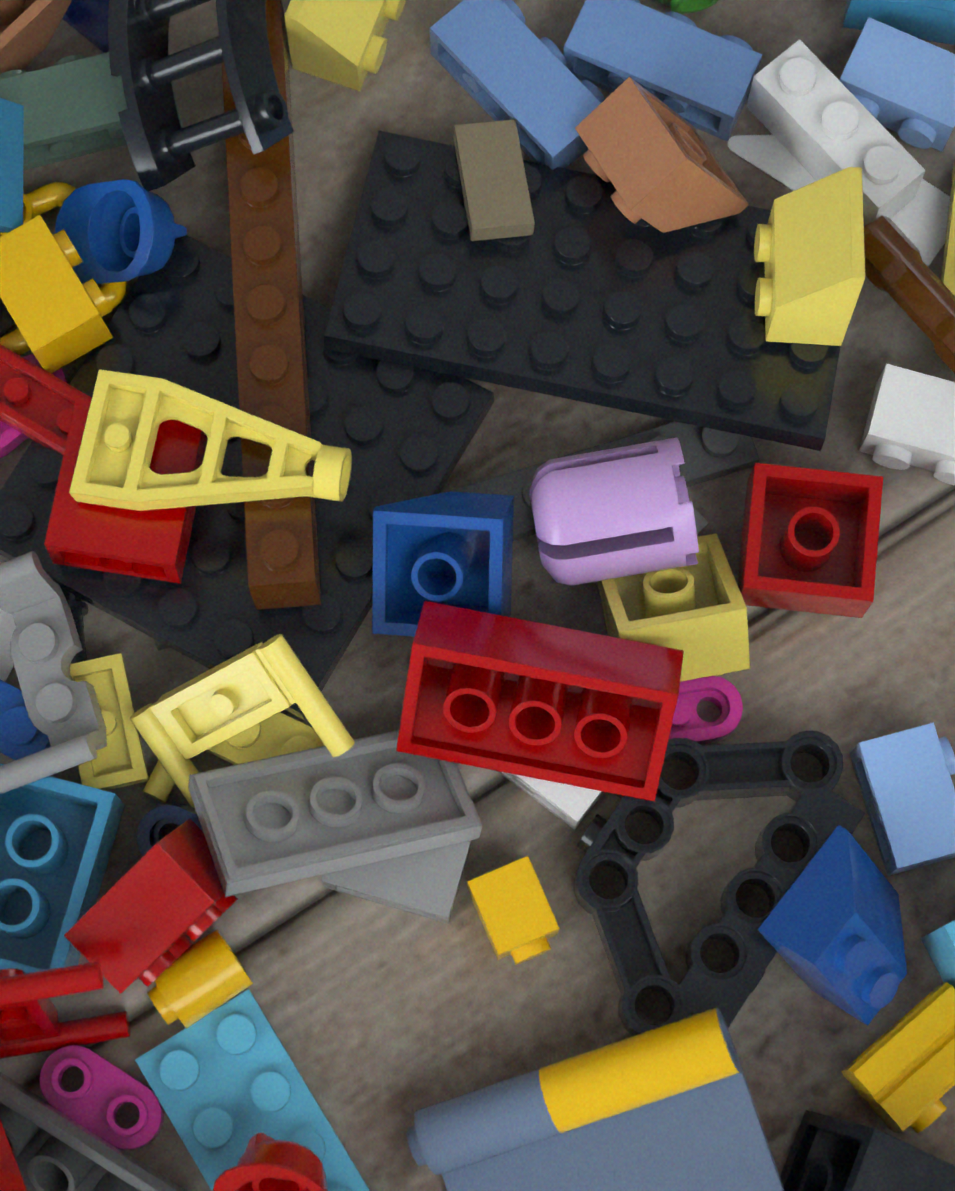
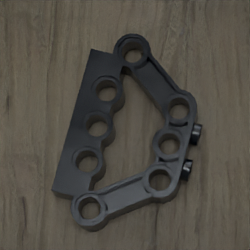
M802 731L792 735L787 741L701 746L698 742L688 738H672L668 740L663 764L670 760L686 762L694 772L695 783L685 790H676L669 787L663 781L662 776H660L655 802L614 794L621 801L610 818L606 820L597 814L582 835L576 847L586 854L581 860L574 878V894L579 905L593 916L621 993L618 1002V1016L623 1027L632 1036L714 1008L720 1010L729 1028L750 993L759 984L766 972V968L777 953L774 947L758 931L759 927L836 827L840 825L852 835L865 812L832 792L843 771V755L838 744L828 735L818 731ZM797 753H808L815 756L822 766L821 780L817 782H804L795 776L791 768L792 756ZM770 796H788L793 799L795 803L790 811L774 817L760 832L755 843L757 862L754 867L739 872L724 888L720 898L723 915L718 923L703 927L689 942L686 950L688 970L679 984H677L669 977L637 889L638 871L636 868L641 861L657 857L667 846L674 831V817L672 813L675 808H681L691 804L693 801ZM635 813L649 814L657 821L660 827V837L650 844L637 843L628 836L625 829V820ZM778 831L795 833L803 844L801 860L786 862L779 859L771 847L773 833ZM601 866L615 868L624 878L625 890L614 899L599 897L591 889L589 875ZM745 884H754L761 887L769 899V908L766 915L750 917L744 914L736 902L738 887ZM719 938L731 946L734 952V963L729 971L716 973L709 970L703 964L700 949L705 940ZM646 989H655L667 997L670 1004V1014L664 1023L650 1025L638 1017L635 1010V1000L639 992Z

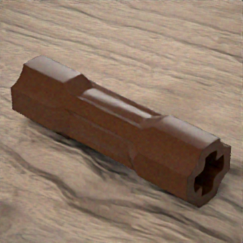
M882 215L874 222L864 226L865 276L874 286L887 292L932 341L935 353L955 374V296L922 261L919 249L889 217Z

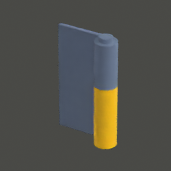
M718 1008L416 1110L414 1113L415 1125L407 1128L408 1144L414 1160L419 1166L427 1164L433 1174H442L447 1191H785L732 1037Z

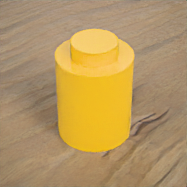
M216 929L189 947L155 980L156 986L147 991V994L168 1025L179 1018L182 1024L189 1028L251 986L253 982L222 934Z

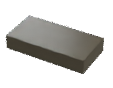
M516 120L454 125L453 139L471 241L533 235L535 222Z

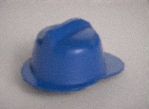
M127 179L92 183L75 189L63 202L55 225V233L64 229L83 261L73 267L81 283H85L92 278L96 284L125 282L138 276L151 274L163 268L170 259L175 239L187 235V228L174 222L171 208L162 197L146 191L137 181Z

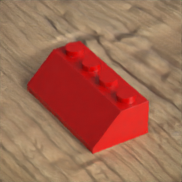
M424 601L412 644L396 751L655 802L679 695L684 650Z

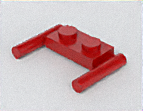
M99 961L26 974L20 969H0V1059L57 1050L66 1046H80L130 1037V1022L127 1011L63 1022L58 1020V1011L50 998L103 989V977Z

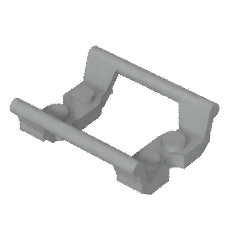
M34 551L0 563V609L12 614L16 625L10 642L11 657L28 715L33 725L42 733L48 735L51 747L1 765L0 794L96 759V750L107 746L106 726L94 686L86 681H73L70 675L72 659L83 650L71 609L59 584L53 581L45 572Z

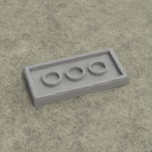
M399 730L354 739L355 744L338 757H333L326 746L191 774L189 775L188 789L225 897L480 838L482 823L457 763L397 752Z

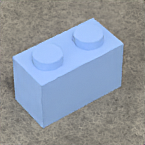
M868 17L839 81L883 127L897 132L904 142L917 148L927 149L932 147L943 152L955 126V54Z
M933 722L859 742L849 754L887 876L955 858V789L950 776L955 774V756L949 740L946 737L938 738Z

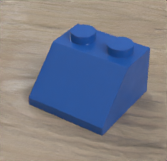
M450 491L376 506L373 510L372 634L415 637L424 601L511 617L514 495Z
M838 825L765 919L758 931L813 992L868 1026L879 1010L891 1002L897 992L898 985L907 975L899 894L851 833Z

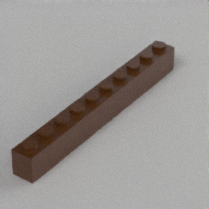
M266 0L267 35L277 85L287 105L288 117L292 125L288 42L282 0ZM223 62L224 112L235 109L236 106ZM243 133L226 139L239 410L311 438L293 133L268 149L253 154L246 134ZM241 438L243 477H261L268 472L272 448L260 442ZM313 460L306 466V475L313 477ZM302 496L244 502L248 586L256 610L321 605L315 497Z

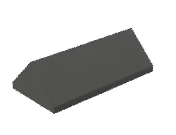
M0 1072V1120L27 1191H187L123 1149L113 1146L61 1113L47 1101Z

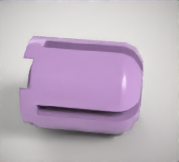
M677 437L550 459L536 469L529 488V495L540 559L543 567L557 583L574 586L698 564L695 554L699 553L694 510L692 501H689L684 475L680 476L679 465L685 464Z

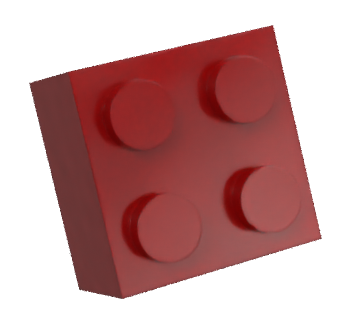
M755 463L746 485L737 583L745 605L862 618L874 601L884 476Z
M189 818L158 841L64 936L89 962L99 961L102 976L122 994L138 978L146 987H149L193 944L184 934L186 933L194 942L238 898L235 895L225 897L204 832Z

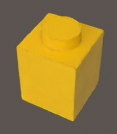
M528 856L467 881V890L497 960L512 955L515 965H518L551 950L548 939L556 936L560 928Z

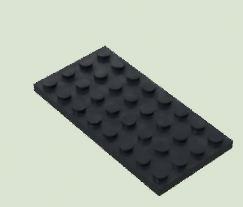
M384 131L378 132L324 333V349L821 451L826 437L841 346L766 341L765 316L755 315L756 284L758 278H765V262H755L754 243L757 225L768 223L771 210L748 206L740 214L662 233L643 219L635 224L622 214L611 199V195L616 191L611 181L605 182L595 174L556 167L552 170L546 164L523 160L535 222L533 235L471 241L455 146Z

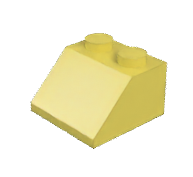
M290 0L284 18L292 69L360 91L367 72L373 74L378 72L387 47V39L382 37L389 19L394 21L399 19L406 0Z
M845 168L774 199L768 223L757 225L754 259L755 262H765V278H758L755 315L765 316V336L767 342L842 345L865 280L862 168Z
M717 533L697 537L699 553H695L698 560L696 565L597 581L608 636L684 650L680 682L709 676H721L725 673L750 669L747 607Z

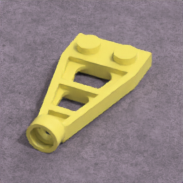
M99 369L69 493L77 502L137 511L302 496L342 502L349 486L352 456L351 450L348 448L322 445L321 442L163 378ZM171 419L178 420L202 430L207 435L208 442L203 464L198 469L188 473L160 475L154 473L149 468L159 424ZM231 437H241L270 446L272 454L268 472L261 477H228L222 475L221 470L228 439ZM311 460L316 461L313 477L306 475V466Z

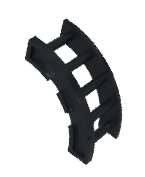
M109 0L108 46L111 76H122L124 95L128 108L118 112L133 164L146 191L163 187L196 167L190 152L245 133L253 154L268 149L294 132L288 117L287 105L277 85L267 35L266 0H216L219 36L171 55L168 54L170 17L211 0ZM224 62L236 108L182 128L171 82Z

